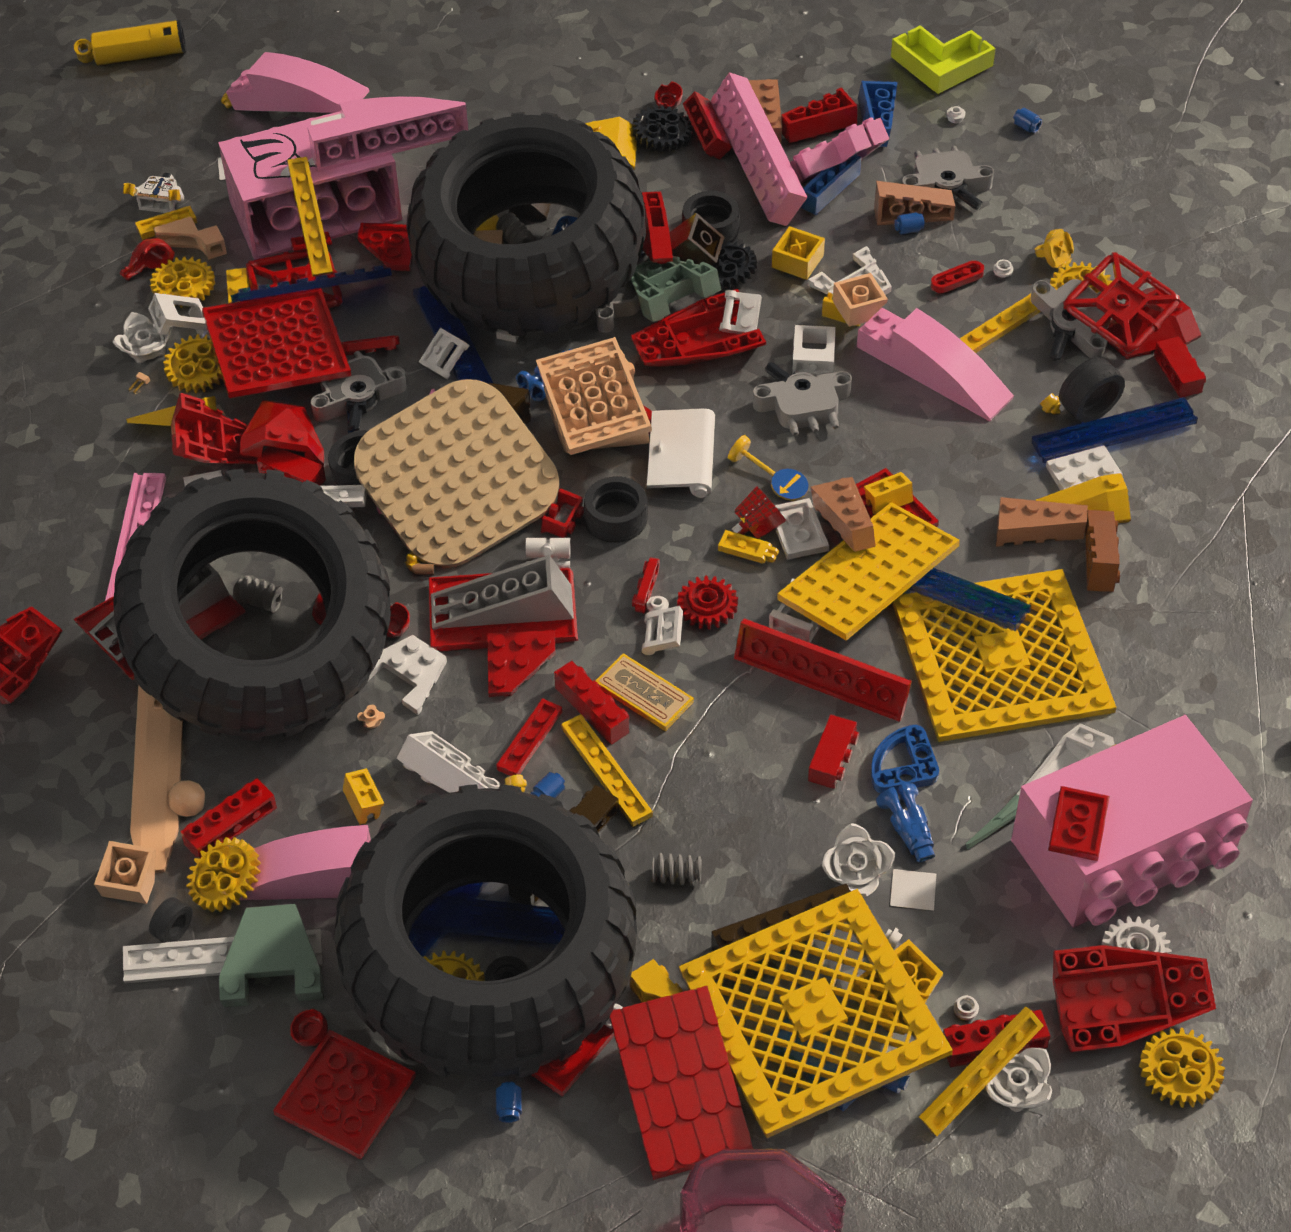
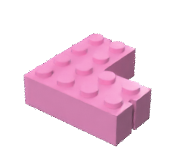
M873 118L866 119L858 126L853 124L845 128L846 130L839 133V136L833 138L832 141L828 143L823 141L815 145L816 147L813 149L808 147L799 151V154L793 156L790 164L800 184L814 179L823 170L844 163L855 154L861 156L862 160L888 141L889 137L881 118L873 120Z

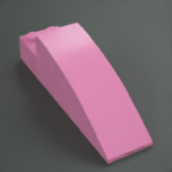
M264 52L250 69L241 73V76L231 84L226 93L234 110L335 113L340 111L339 103L363 99L368 94L369 89L320 64L289 55Z
M379 97L339 103L341 119L307 126L311 154L318 172L451 140L452 136L462 130L468 131L465 102L426 97Z
M881 308L868 322L858 329L857 348L988 421H991L1014 397L988 365L951 331L918 308L905 319Z
M368 825L331 828L274 840L254 848V851L259 855L257 859L261 862L257 867L261 873L254 875L258 882L251 884V887L254 889L253 891H246L247 899L241 897L239 900L338 898L346 877H349L351 874V865L356 854L365 841L369 842L371 840Z

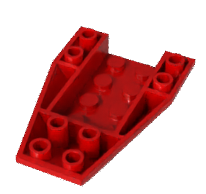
M725 293L701 299L631 335V339L646 366H679L718 359L766 345V340L760 329L742 334L727 333L719 330L720 323L723 321L726 304ZM734 300L731 325H736L740 303L737 300Z
M1107 945L1056 950L1053 952V986L1061 1031L1071 1052L1120 1047L1216 1009L1208 963L1205 958Z

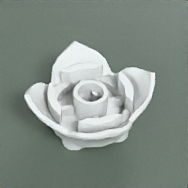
M131 312L123 325L124 334L117 335L113 339V344L131 358H134L135 362L143 363L146 360L154 359L166 353L165 347L171 336L172 326L167 335H160L156 325L148 317Z
M851 823L839 832L834 847L825 853L822 867L831 880L842 885L847 883L850 891L858 889L862 897H866L877 889L879 877L891 868L895 852L886 843L872 840L863 827ZM854 856H856L857 860L862 861L859 868L851 864Z
M1028 1048L1016 1054L986 1085L989 1097L995 1102L1009 1107L1014 1112H1020L1024 1108H1035L1047 1103L1052 1094L1051 1086L1047 1084L1051 1069L1047 1050Z

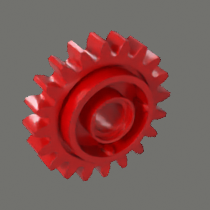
M705 575L703 581L696 577V583L689 580L688 587L682 586V592H678L677 606H680L683 610L684 621L690 619L691 626L699 623V629L706 624L710 630L712 624L720 628V622L727 625L728 618L734 619V613H737L738 597H736V590H732V584L725 585V579L717 582L716 576L709 580L708 576Z

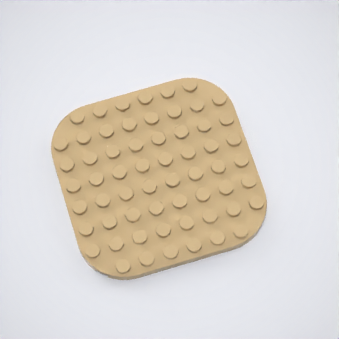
M459 380L449 383L373 427L360 439L354 455L355 472L359 482L409 552L416 555L418 560L424 564H434L435 566H442V568L463 565L540 519L549 511L550 505L555 503L559 490V476L552 460L505 397L493 386L478 380Z

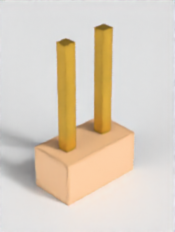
M139 372L136 375L137 380L129 390L140 381V385L133 391L136 393L143 384L147 385L150 382L149 376Z

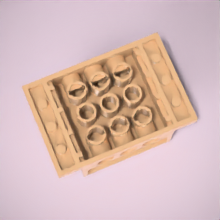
M616 337L536 360L552 420L565 453L573 455L590 449L650 444L648 432L652 431V427Z

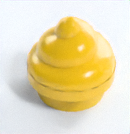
M1053 393L1040 403L1045 413L1060 414L1061 412L1059 397Z
M513 775L504 779V785L521 787V791L525 792L527 782L523 779V775Z

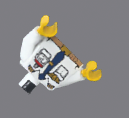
M164 173L162 177L150 176L145 183L138 187L131 183L123 184V194H130V196L136 197L139 210L167 213L175 210L177 202L181 203L184 201L182 190L177 186L176 180L170 173Z

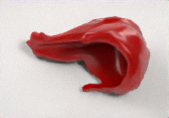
M162 239L143 240L133 250L129 265L120 271V276L129 281L131 277L140 273L144 267L162 269L161 264L167 265L168 260L173 261L175 253L169 244Z

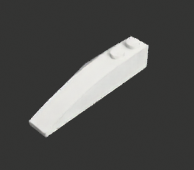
M432 731L408 735L396 758L403 763L406 769L421 775L423 781L433 783L449 793L459 791V786L477 784L478 789H500V783L496 779L485 777V770L483 768L472 766L470 764L471 758Z

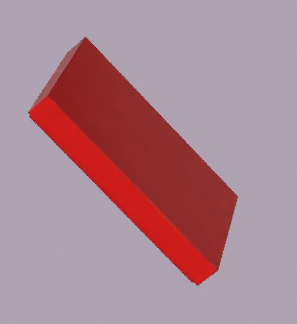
M1060 786L1048 851L1098 861L1110 796Z

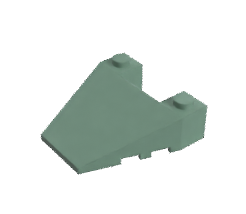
M673 256V262L665 264L652 262L650 258L636 265L635 272L631 278L643 316L652 322L660 321L670 314L668 304L695 292L703 298H709L721 291L716 268L704 262H701L700 265L694 264L693 260L687 259L686 262L680 261V258Z
M286 904L246 908L219 975L220 1002L224 1007L249 1005V978L295 975V994L299 1001L324 999L323 973L296 905Z

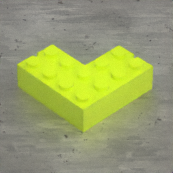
M918 26L908 31L907 34L903 33L892 39L891 57L939 94L994 65L996 48L987 41H982V37L972 30L946 43H942L922 26Z

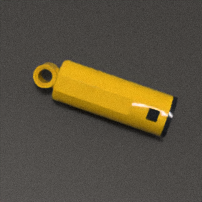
M181 20L94 32L90 35L91 42L87 39H79L74 44V50L80 62L89 63L95 59L98 66L187 52Z

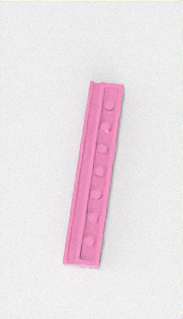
M134 473L105 601L114 596L115 575L125 555L126 545L130 537L140 525H144L150 518V512L162 500L166 481L165 473H143V475Z

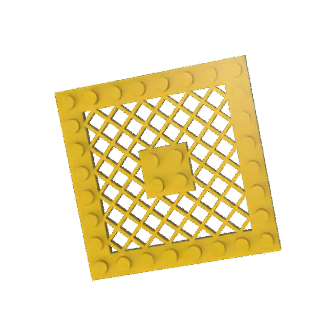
M1063 569L902 594L892 602L938 742L1116 712V704ZM1016 598L1026 603L1022 609L1013 605ZM1038 598L1044 601V605L1042 606L1034 602L1035 599ZM996 605L1002 608V611L998 612L992 609V607ZM974 608L981 613L977 616L970 611ZM1030 608L1038 613L1034 616L1028 613L1027 610ZM953 612L960 616L958 619L949 616V614ZM1010 612L1016 615L1015 619L1006 616V613ZM931 615L938 620L934 623L927 618ZM988 615L995 620L993 623L984 619L985 616ZM1042 615L1051 618L1050 623L1041 619ZM966 618L974 623L969 626L963 623V620ZM1023 618L1031 623L1026 626L1019 621ZM945 622L952 627L948 630L941 625ZM1002 622L1008 625L1009 627L1007 629H1004L998 626V624ZM980 625L986 628L987 631L983 633L976 628ZM1037 625L1043 628L1044 631L1041 633L1033 628ZM959 629L965 632V635L962 637L954 632ZM937 632L944 637L940 640L933 635ZM1051 632L1057 635L1058 638L1055 640L1047 635ZM1029 635L1037 640L1035 643L1026 640V637ZM970 636H974V642L969 640ZM951 639L958 644L954 647L947 643L948 640ZM1043 642L1051 647L1049 650L1040 647V644ZM965 646L972 651L968 654L962 651L961 648ZM1057 649L1065 653V655L1061 657L1055 654L1054 651ZM944 650L950 653V655L945 657L939 654V652ZM1037 653L1043 656V659L1040 661L1032 657V655ZM956 656L964 660V662L959 664L953 661ZM1051 660L1057 663V666L1054 668L1046 664V662ZM970 663L978 667V669L976 671H973L967 668V666ZM1030 665L1036 667L1034 671L1030 670ZM949 667L955 670V674L952 675L946 672V668ZM1065 667L1072 672L1068 675L1060 671L1061 668ZM1042 670L1050 674V676L1045 678L1038 673ZM963 674L969 677L970 680L966 682L959 677ZM1021 674L1028 679L1024 682L1016 677ZM997 677L1006 681L1004 686L995 682ZM1056 677L1064 681L1061 686L1053 682V679ZM943 679L948 681L946 686L944 684ZM977 681L983 684L984 687L979 689L973 686V684ZM1035 681L1041 684L1042 687L1038 689L1032 686L1031 683ZM1012 684L1020 688V691L1017 693L1009 689ZM1070 684L1078 688V691L1075 693L1067 689ZM956 685L962 688V690L958 693L952 690L951 687ZM989 688L999 692L996 697L987 693ZM1049 688L1057 693L1055 696H1052L1045 692L1046 689ZM967 692L976 695V698L972 700L965 695ZM1028 692L1035 697L1031 700L1023 696V694ZM1005 695L1013 700L1009 704L1001 700V698ZM949 697L955 699L952 704ZM984 699L991 704L989 707H986L979 703L980 700ZM962 703L968 706V709L964 711L958 708L957 705Z
M858 889L679 966V972L689 990L708 986L731 1071L766 1138L952 1055L953 1050ZM837 929L848 932L846 940L834 937ZM831 930L829 935L823 934L824 932ZM853 935L859 944L851 942ZM814 939L826 942L824 950L812 947ZM808 940L807 945L801 943ZM831 944L843 947L841 955L829 952ZM786 949V952H785L784 955L778 953V952H781V951H783V950ZM792 949L804 952L801 960L790 957ZM848 949L860 952L858 960L846 957ZM809 954L821 957L818 965L807 962ZM865 955L871 964L862 962ZM764 959L762 965L755 963ZM770 959L781 962L779 970L767 966ZM826 959L838 962L835 970L823 967ZM786 964L798 967L795 975L784 972ZM843 964L855 967L852 975L840 972ZM747 968L759 972L756 980L745 977ZM741 969V971H740L739 974L733 973V972H735V971ZM803 969L815 972L812 980L801 977ZM859 969L872 972L870 979L857 977ZM764 974L775 977L773 985L761 981ZM820 974L832 977L830 985L825 977L819 979ZM876 975H878L882 984L874 982ZM724 979L736 982L733 990L722 986ZM781 979L792 982L790 990L778 987ZM837 979L849 982L847 990L834 987ZM741 983L753 987L750 995L739 992ZM797 984L804 985L803 987L796 989ZM854 984L866 987L864 995L852 992ZM758 989L770 992L767 1000L755 997ZM871 989L883 992L882 999L877 1000L869 997ZM775 994L781 995L779 997L781 1004L772 1002ZM888 994L894 1004L886 1002ZM722 995L730 997L728 1004H726ZM835 995L844 997L841 1005ZM735 999L747 1002L744 1010L732 1007ZM849 999L861 1003L858 1011L846 1007ZM752 1004L764 1007L761 1015L749 1012ZM866 1004L878 1008L876 1016L863 1012ZM769 1009L781 1012L778 1020L766 1017ZM887 1010L895 1013L893 1021L881 1018L882 1011ZM786 1014L792 1025L783 1022ZM733 1015L741 1017L738 1025ZM900 1015L906 1025L898 1023ZM847 1016L855 1018L853 1026L846 1024L848 1023ZM746 1019L758 1022L755 1031L744 1028ZM860 1020L873 1023L871 1030L867 1031L858 1028ZM763 1024L775 1028L772 1036L761 1033ZM877 1025L890 1028L887 1037L875 1033ZM780 1029L792 1032L790 1041L777 1038ZM832 1030L830 1036L823 1035V1033ZM837 1030L850 1033L847 1042L835 1038ZM895 1030L907 1034L905 1042L892 1038ZM797 1035L802 1043L809 1040L807 1047L795 1043ZM855 1035L867 1039L865 1047L852 1043ZM744 1036L752 1038L750 1045H748ZM757 1040L769 1043L767 1051L755 1048ZM815 1040L827 1044L824 1052L812 1049ZM872 1040L885 1044L882 1052L869 1049ZM774 1045L787 1048L784 1057L772 1054ZM832 1045L844 1049L842 1057L829 1054ZM889 1046L896 1047V1049L887 1053ZM792 1050L804 1054L801 1062L789 1059ZM849 1051L862 1054L859 1063L846 1059ZM754 1056L763 1059L761 1067ZM809 1056L821 1059L818 1068L806 1064ZM866 1056L874 1058L868 1062H865ZM768 1061L781 1064L778 1073L766 1069ZM826 1061L838 1064L836 1073L824 1070ZM786 1066L798 1069L795 1078L783 1075ZM843 1067L851 1068L850 1070L841 1073ZM803 1071L815 1075L813 1083L800 1080ZM766 1077L775 1080L772 1089ZM820 1077L828 1079L818 1084ZM780 1082L792 1085L789 1094L777 1091ZM797 1087L805 1089L795 1094Z

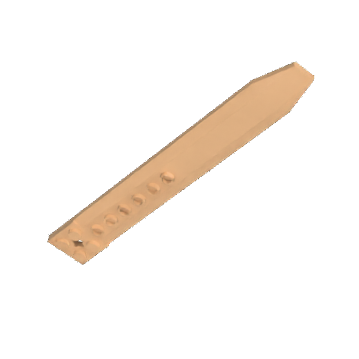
M138 685L130 834L133 845L154 848L156 850L155 873H162L166 871L179 832V815L170 809L169 795L172 786L181 781L183 720L180 721L167 713L158 700L152 695L147 694Z

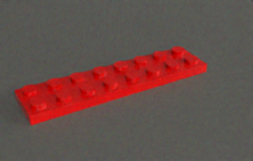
M744 618L740 623L734 655L735 660L898 722L901 721L907 703L911 680Z

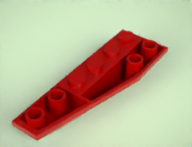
M661 191L642 192L646 236L642 250L652 262L658 264L673 262L669 227Z

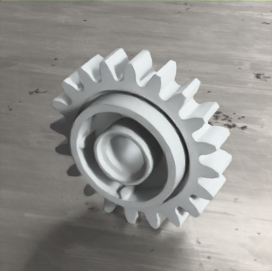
M1127 916L1126 923L1118 919L1116 926L1110 924L1109 930L1104 933L1101 944L1130 949L1136 947L1140 950L1167 954L1172 952L1169 949L1170 940H1165L1166 932L1158 933L1159 925L1150 927L1149 919L1144 924L1141 923L1139 916L1136 922H1132V919Z

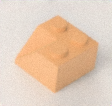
M871 273L834 283L833 302L849 327L868 322L888 301V298Z
M109 841L94 883L102 897L147 904L155 881L156 850L149 847Z

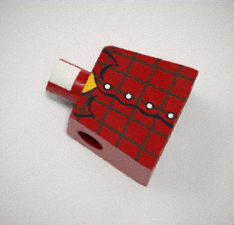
M756 486L735 509L734 513L741 521L732 530L742 535L750 531L756 538H760L784 523L786 519L759 487Z

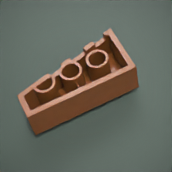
M1087 511L1085 529L1087 591L1114 592L1115 583L1120 582L1119 537L1116 535L1118 520H1115L1114 511Z

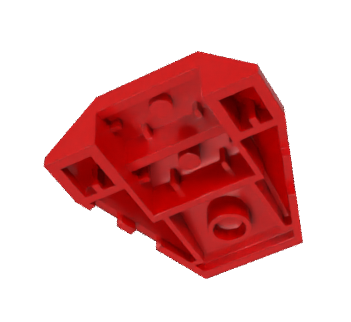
M1154 287L1142 291L1148 296L1164 295ZM1180 300L1176 309L1161 324L1160 329L1157 332H1153L1132 353H1126L1118 349L1109 341L1107 343L1126 359L1150 354L1152 350H1155L1157 341L1179 336L1183 343L1188 345L1200 338L1201 332L1191 308ZM1148 304L1143 311L1155 319L1169 304ZM1137 317L1129 323L1132 342L1148 327L1146 323ZM1112 319L1106 330L1125 343L1122 325Z
M184 393L179 394L171 421L173 455L202 463L257 464L256 460L259 457L240 455V439L248 425L236 418L234 420L222 415L223 411L218 408L216 411L204 405L206 402L200 398Z
M263 400L241 436L240 455L261 458L263 446L265 445L302 451L304 458L324 466V449L305 407Z
M32 606L6 619L7 622L0 625V703L11 704L29 687L62 633V629Z

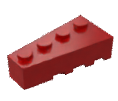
M842 87L838 88L835 94L827 93L823 95V99L819 101L812 100L806 107L799 106L781 114L782 135L791 143L806 138H813L824 133H831L853 124L857 125V104Z

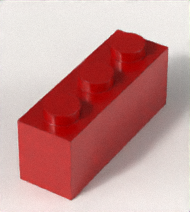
M1178 336L1157 341L1154 357L1179 398L1202 393L1204 383H1206L1205 373L1200 370L1196 359L1191 356L1187 345L1183 343L1181 338Z
M268 446L261 454V458L256 460L259 473L266 474L267 470L284 472V477L300 482L309 480L319 486L326 480L323 465L282 448Z
M830 714L809 766V782L835 789L837 782L842 781L845 773L843 766L845 763L850 762L852 756L851 746H856L859 738V732L856 731L857 722Z

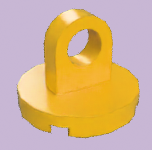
M1063 229L1051 230L1047 234L1044 244L1035 248L1036 256L1045 257L1047 263L1055 269L1065 268V264L1069 265L1072 260L1070 258L1071 254L1074 251L1072 238Z

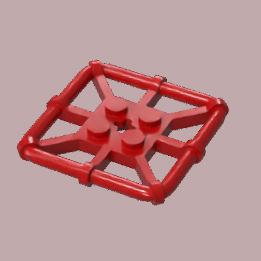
M307 250L290 253L285 251L280 255L249 260L246 264L250 286L249 294L253 299L274 293L281 295L316 289L315 285L330 282L334 295L323 292L328 308L338 307L343 302L338 282L339 275L334 268L330 253L329 257L333 272L312 277L310 263L296 268H292L291 260L308 257ZM285 262L287 269L273 272L261 266ZM255 274L272 280L273 284L259 287Z
M1112 252L1091 273H1087L1083 277V281L1063 302V308L1088 326L1092 333L1099 334L1118 349L1126 353H1132L1153 332H1157L1160 329L1164 320L1180 303V296L1151 276L1152 273L1148 270L1144 271L1126 257L1117 252ZM1110 264H1113L1115 279L1107 286L1097 277ZM1120 264L1140 278L1134 284L1125 280L1121 276ZM1147 282L1164 295L1148 296L1139 288ZM1088 286H1094L1102 292L1097 298L1076 299ZM1117 299H1125V304H1120ZM1148 304H1169L1155 319L1143 311ZM1097 307L1105 314L1095 322L1077 308ZM1137 317L1146 323L1148 327L1132 342L1129 323ZM1110 318L1122 325L1125 343L1102 327Z

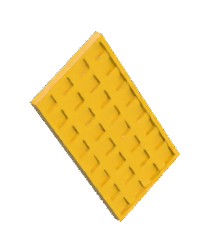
M891 502L871 518L876 547L854 552L843 540L777 593V600L847 641L957 549L960 540Z

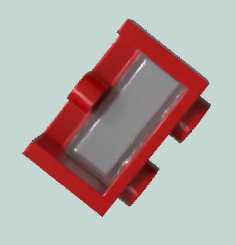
M560 488L557 503H552L549 508L548 517L544 515L542 518L541 533L549 532L561 538H565L568 533L572 534L576 526V518L581 519L584 513L583 497Z

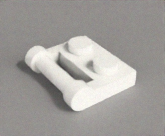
M726 290L724 316L719 330L727 333L742 334L757 329L762 296ZM734 300L740 301L736 325H731Z
M440 328L419 360V363L448 380L451 375L449 374L463 351L468 349L469 345ZM456 344V349L450 356L449 360L447 361L443 369H441V365L443 364L446 357L452 350L453 346Z
M680 606L645 614L646 633L645 643L642 644L643 654L653 655L655 651L680 646L683 610ZM658 622L657 639L654 640L655 625Z

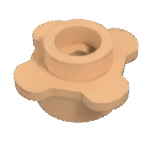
M368 705L364 712L358 713L357 718L359 721H363L365 727L372 729L380 725L381 720L385 718L384 712H379L375 705Z

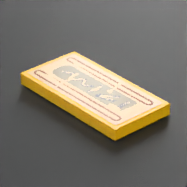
M624 653L596 680L603 692L611 695L614 699L665 732L694 703L692 696Z

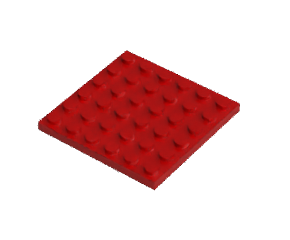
M321 288L202 308V314L229 398L351 376L350 366Z

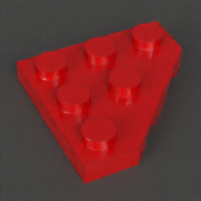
M360 223L357 235L358 241L390 270L410 271L413 257L409 246L406 225Z
M555 630L488 633L489 697L512 696L526 680L528 681L540 670V666L556 655Z

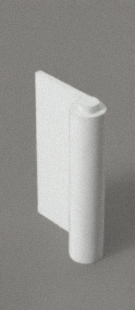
M709 409L652 411L647 488L690 487L691 493L696 497L703 498L710 495L712 490L714 412Z

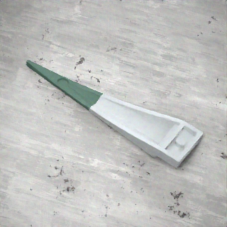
M1080 723L1061 738L1027 783L1089 757L1097 739L1111 746L1115 745L1113 737ZM1021 789L993 819L966 843L967 850L1016 817Z

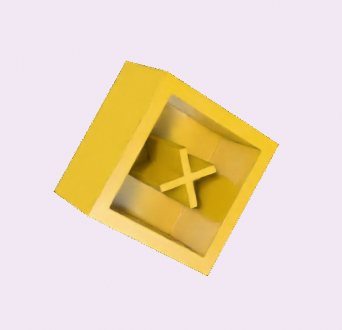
M789 226L772 250V268L807 280L824 256L825 238Z

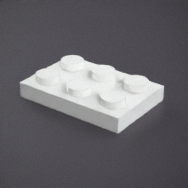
M1104 445L1046 462V468L1060 491L1099 476L1122 474Z
M810 498L775 505L786 519L775 530L787 560L829 551V544Z

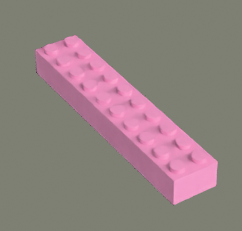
M729 72L717 92L712 96L710 102L768 221L787 226L807 199V195L748 79Z

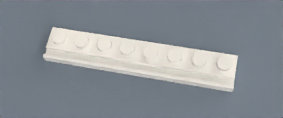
M321 929L306 930L319 966H323ZM234 937L123 946V981L126 984L220 975Z

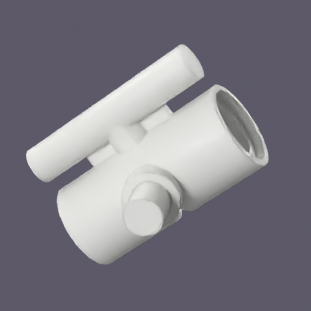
M526 538V558L538 559L550 555L559 569L570 568V561H559V558H570V538H550V540H546V538Z

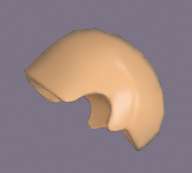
M187 780L179 781L172 786L169 795V807L172 811L187 817L195 816L203 810L205 792L199 783Z

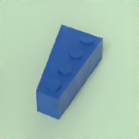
M861 81L858 103L862 120L881 118L889 137L892 128L898 82ZM886 141L880 147H887L888 141Z

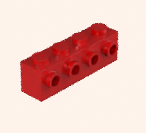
M694 91L683 103L684 109L704 151L710 157L714 156L720 160L732 148V145L710 100Z
M570 661L554 671L555 689L611 745L629 734L630 717L626 710L620 709L615 704L612 696L606 695L601 690L597 681H592L581 666L578 667L573 661Z
M258 778L251 783L245 784L238 792L225 798L218 806L208 810L202 817L188 824L180 831L184 845L196 858L201 859L200 851L207 852L209 844L215 847L216 840L223 843L225 837L232 841L234 837L239 836L277 809L274 794Z
M1041 1009L1032 1010V1012L1043 1024V1027L1017 1054L1028 1048H1048L1050 1033ZM1018 1014L1010 1016L1000 1015L995 1019L986 1021L982 1019L975 1020L971 1024L961 1026L954 1024L943 1029V1034L953 1050L952 1055L947 1057L950 1068L970 1064Z

